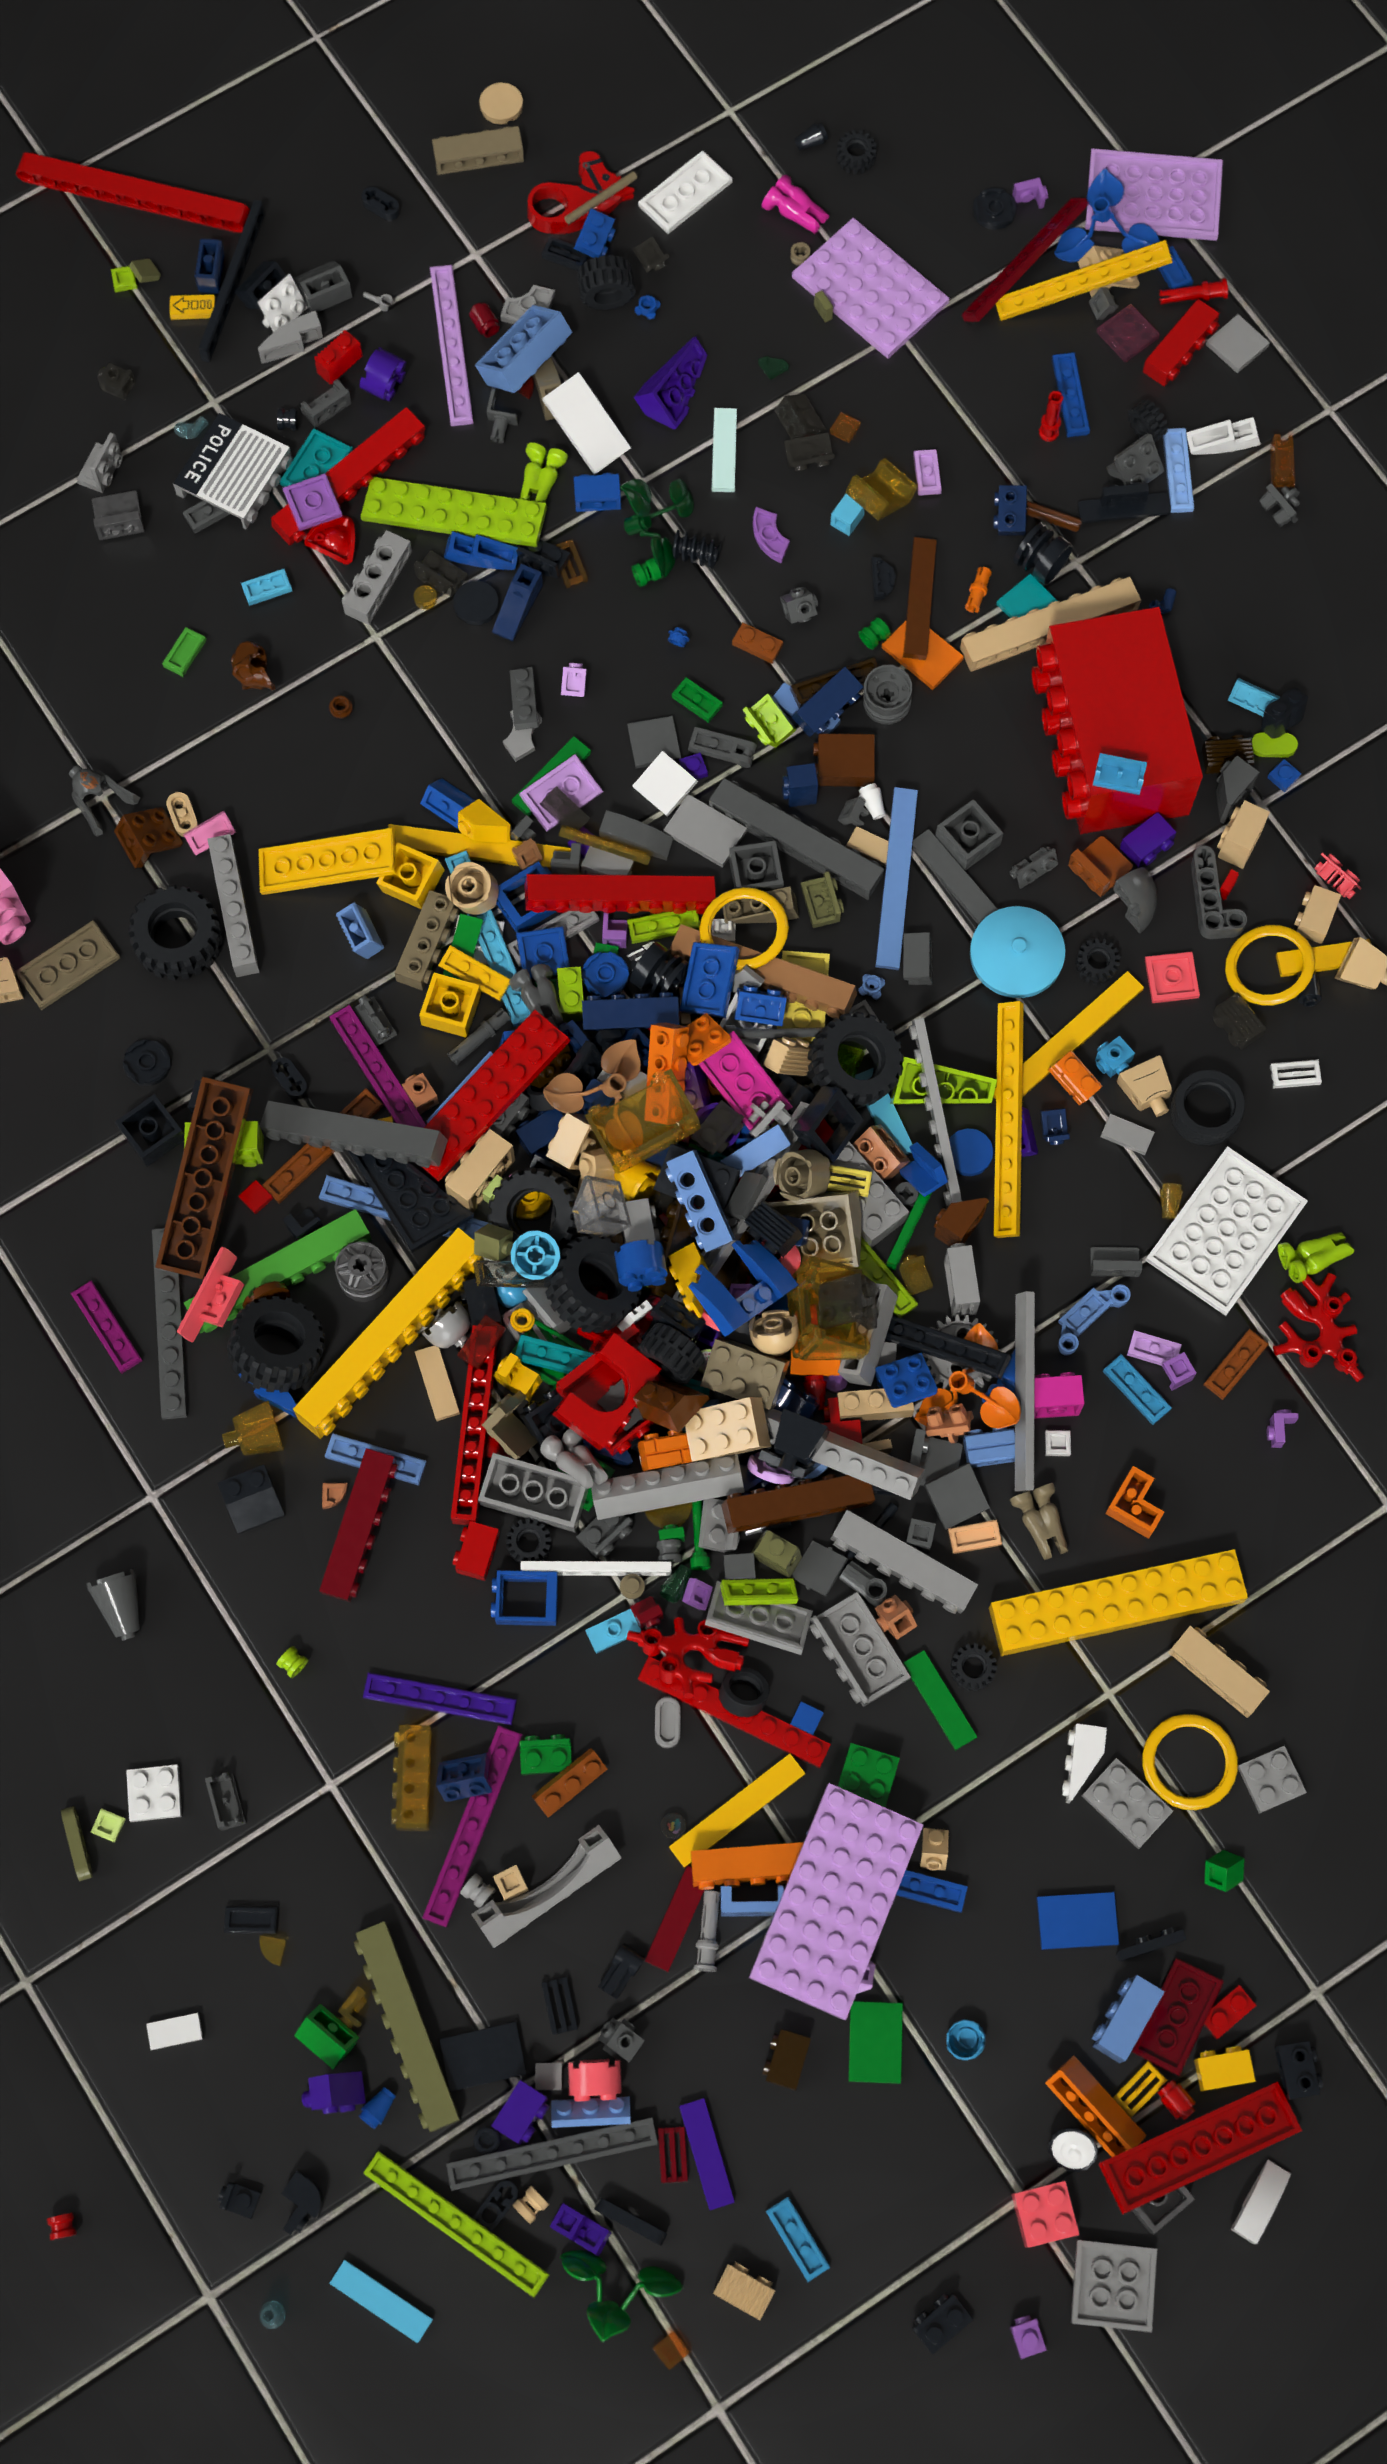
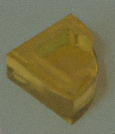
M260 1935V1948L263 1955L268 1961L281 1967L286 1940Z

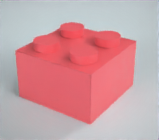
M1066 2181L1011 2194L1025 2248L1079 2235Z

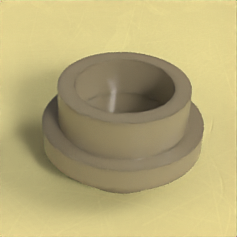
M636 1574L626 1575L620 1582V1591L628 1599H637L644 1592V1581Z

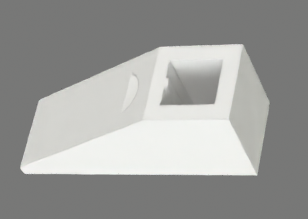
M1076 1724L1073 1730H1069L1067 1744L1072 1745L1071 1755H1066L1065 1770L1069 1771L1068 1781L1064 1780L1062 1796H1066V1803H1070L1104 1754L1107 1728Z

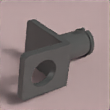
M492 388L487 407L488 420L494 421L490 440L497 442L498 438L499 443H504L507 425L517 426L518 418L516 414L494 410L497 394L496 390Z

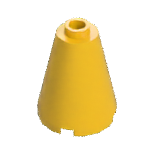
M615 1148L609 1149L616 1152L617 1168L614 1177L616 1188L627 1201L648 1198L650 1203L654 1201L660 1193L654 1190V1186L661 1168Z

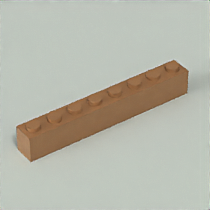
M680 925L670 947L672 958L679 955L682 957V961L686 960L689 962L693 942L701 943L699 930ZM712 935L714 944L738 947L740 949L738 959H750L762 954L759 951ZM776 957L766 965L752 969L765 980L759 987L762 992H767V989L780 990L781 994L787 998V1002L804 1004L807 1009L817 1011V1009L824 1011L832 1018H839L841 1015L849 1013L857 996L856 986Z

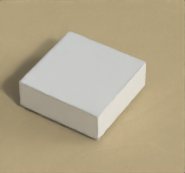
M1045 1430V1456H1070V1430Z

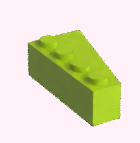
M904 1057V1062L900 1065L903 1067V1072L897 1078L899 1082L893 1089L890 1104H924V1097L927 1096L926 1088L921 1087L919 1073H922L921 1064H917L915 1059ZM934 1064L942 1104L992 1103L997 1079Z

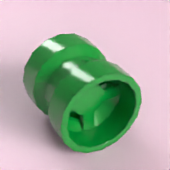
M653 557L647 559L644 564L638 563L631 566L633 576L639 587L647 585L648 581L661 579L660 569Z
M875 618L869 627H864L859 631L861 641L871 650L879 645V641L886 640L891 636L888 626L880 618Z

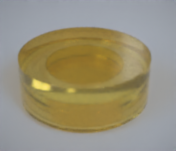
M428 585L418 587L414 592L415 604L421 609L434 607L437 602L435 589Z

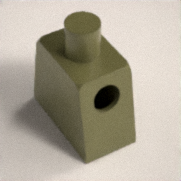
M769 1530L761 1534L750 1552L754 1553V1559L787 1578H791L802 1559L797 1546Z

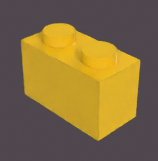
M1241 2046L1225 2048L1226 2054L1216 2055L1215 2050L1201 2052V2058L1194 2059L1200 2091L1255 2082L1249 2049L1242 2051Z

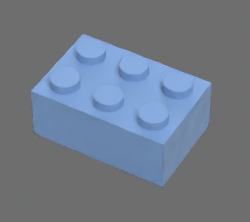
M1138 1975L1123 1981L1117 1992L1121 1995L1118 2002L1115 2000L1114 2003L1110 2004L1104 2015L1108 2018L1106 2023L1099 2025L1092 2036V2039L1095 2040L1092 2047L1118 2063L1127 2060L1164 1994V1991Z

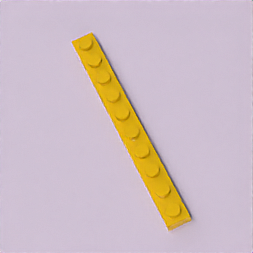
M1021 1001L998 1003L994 1236L997 1238L1020 1236L1024 1003Z

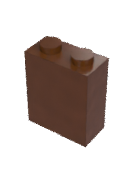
M874 734L818 735V742L813 743V756H818V764L815 763L818 786L865 787L874 783Z

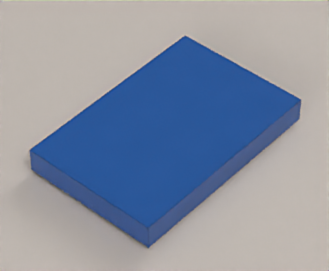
M693 942L679 1009L680 1012L695 1015L707 1013L712 1017L726 1018L740 951L738 947Z
M1114 1892L1037 1897L1041 1950L1119 1945Z

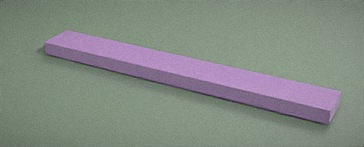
M452 265L430 267L451 426L473 424Z

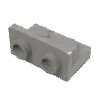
M715 1498L703 1500L698 1547L723 1553L737 1549L740 1536L738 1532L728 1534L721 1507L724 1502L723 1500Z

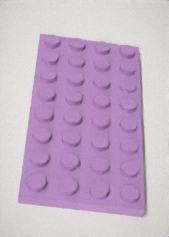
M828 1783L748 1978L842 2020H846L923 1824Z

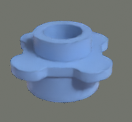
M865 974L862 977L863 984L859 988V994L871 996L875 1000L881 997V988L885 985V980L875 975Z

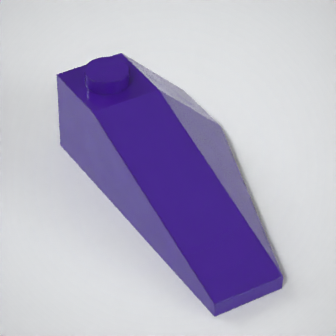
M693 337L644 383L634 396V399L646 416L672 429H676L688 413L689 407L687 405L689 399L695 393L693 387L696 379L701 375L707 358V353L696 337Z

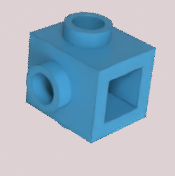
M1118 1036L1110 1043L1108 1041L1104 1042L1097 1049L1096 1066L1103 1074L1106 1073L1111 1078L1116 1073L1119 1075V1073L1129 1068L1128 1064L1132 1062L1135 1052Z

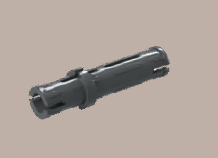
M500 1008L487 1021L483 1020L477 1030L447 1055L456 1065H459L463 1059L489 1037L493 1038L496 1035L495 1032L511 1020L510 1016L504 1009Z

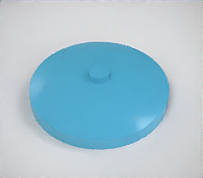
M1006 907L991 913L978 925L971 941L970 960L975 974L987 988L1002 996L1026 998L1045 991L1056 981L1065 960V944L1058 927L1043 913L1028 907Z

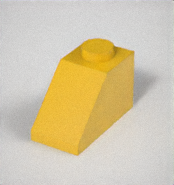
M477 799L458 812V829L463 835H467L473 841L504 843L510 841V823L480 799Z

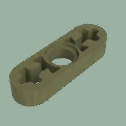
M75 1806L62 1809V1820L78 1880L83 1881L93 1878Z

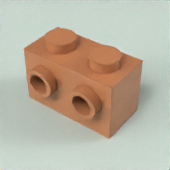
M881 1124L870 1126L852 1144L883 1181L891 1180L900 1169L910 1162L909 1158Z

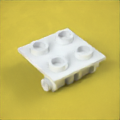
M288 274L258 301L264 314L262 323L267 328L271 327L273 333L286 323L296 319L308 308L291 274Z

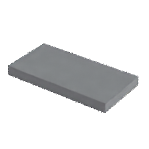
M717 1581L705 1625L799 1655L802 1654L812 1610L793 1604L724 1606L720 1587L721 1582Z

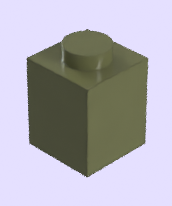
M488 1223L475 1232L474 1254L500 1262L511 1255L514 1243L513 1231Z

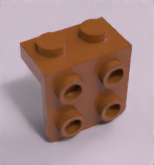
M1104 836L1098 837L1082 852L1079 849L1075 850L1071 854L1068 864L1071 870L1100 897L1115 885L1116 880L1129 873L1133 868L1132 863Z

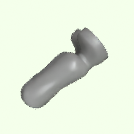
M568 1429L563 1434L562 1440L555 1435L547 1437L541 1444L540 1451L542 1455L548 1460L556 1462L559 1469L571 1475L585 1489L592 1488L593 1481L597 1485L607 1481L608 1475L594 1458L591 1451L585 1445H581L583 1438L573 1430Z

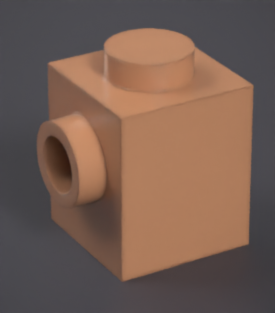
M423 1073L408 1077L405 1083L402 1084L404 1091L419 1114L439 1104L437 1094Z

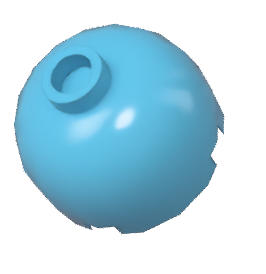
M538 1230L528 1231L519 1236L513 1243L511 1262L515 1270L523 1277L531 1280L544 1279L550 1276L557 1268L560 1260V1249L555 1239L549 1234Z

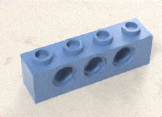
M692 1150L666 1162L668 1166L665 1169L670 1182H675L678 1188L675 1194L681 1205L685 1204L688 1211L685 1216L690 1227L694 1226L698 1235L695 1236L699 1248L701 1250L704 1249L707 1253L736 1241L697 1151ZM687 1173L693 1174L695 1182L691 1187H687L683 1182V1178ZM698 1195L702 1196L705 1201L701 1209H696L693 1205V1200ZM707 1218H711L715 1223V1227L711 1232H707L703 1227V1222Z

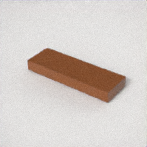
M1249 1329L1207 1379L1204 1386L1224 1400L1269 1344Z

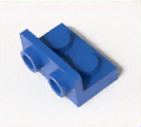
M744 985L743 989L737 988L738 997L734 1015L735 1020L776 1026L783 1025L787 998L781 994L780 990L767 989V992L758 991V987Z

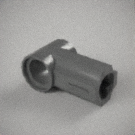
M853 1561L846 1566L839 1577L842 1582L865 1597L871 1605L878 1606L887 1598L886 1583L879 1578H875ZM873 1587H879L883 1593L878 1597L871 1596L869 1591Z

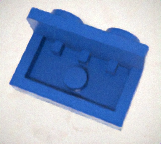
M590 209L574 249L593 258L605 256L608 247L604 245L606 241L611 242L616 229L612 228L615 219Z

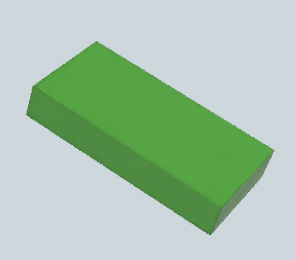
M185 627L163 661V667L183 677L205 644L206 637Z

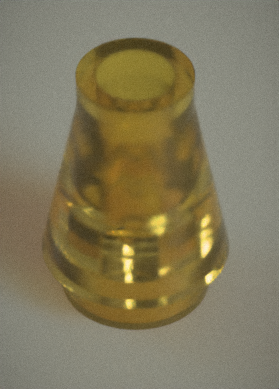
M1174 1183L1162 1184V1189H1160L1162 1218H1176L1184 1192L1181 1190L1182 1185Z

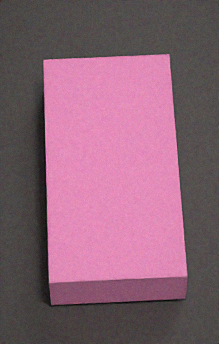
M222 811L183 835L194 855H198L209 848L208 838L227 834L232 835L236 831L226 813Z

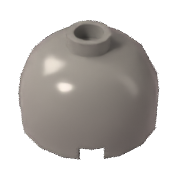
M458 1301L454 1304L455 1309L452 1306L448 1307L430 1323L432 1326L429 1328V1332L425 1328L421 1333L434 1346L449 1348L455 1345L459 1347L468 1339L465 1334L470 1328V1317Z

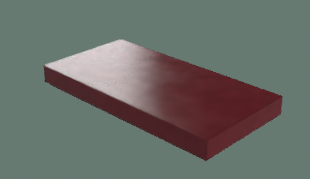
M1176 1958L1161 1989L1164 1991V1994L1138 2038L1132 2053L1180 2077L1224 1981Z

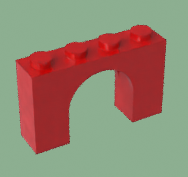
M616 1333L611 1334L595 1356L620 1375L625 1389L624 1398L620 1406L614 1411L601 1412L593 1409L575 1394L569 1392L552 1413L554 1417L598 1450L603 1449L605 1446L609 1448L617 1438L614 1434L619 1427L624 1428L632 1416L629 1413L633 1407L638 1408L633 1397L648 1381H659L660 1379L657 1374L661 1368Z

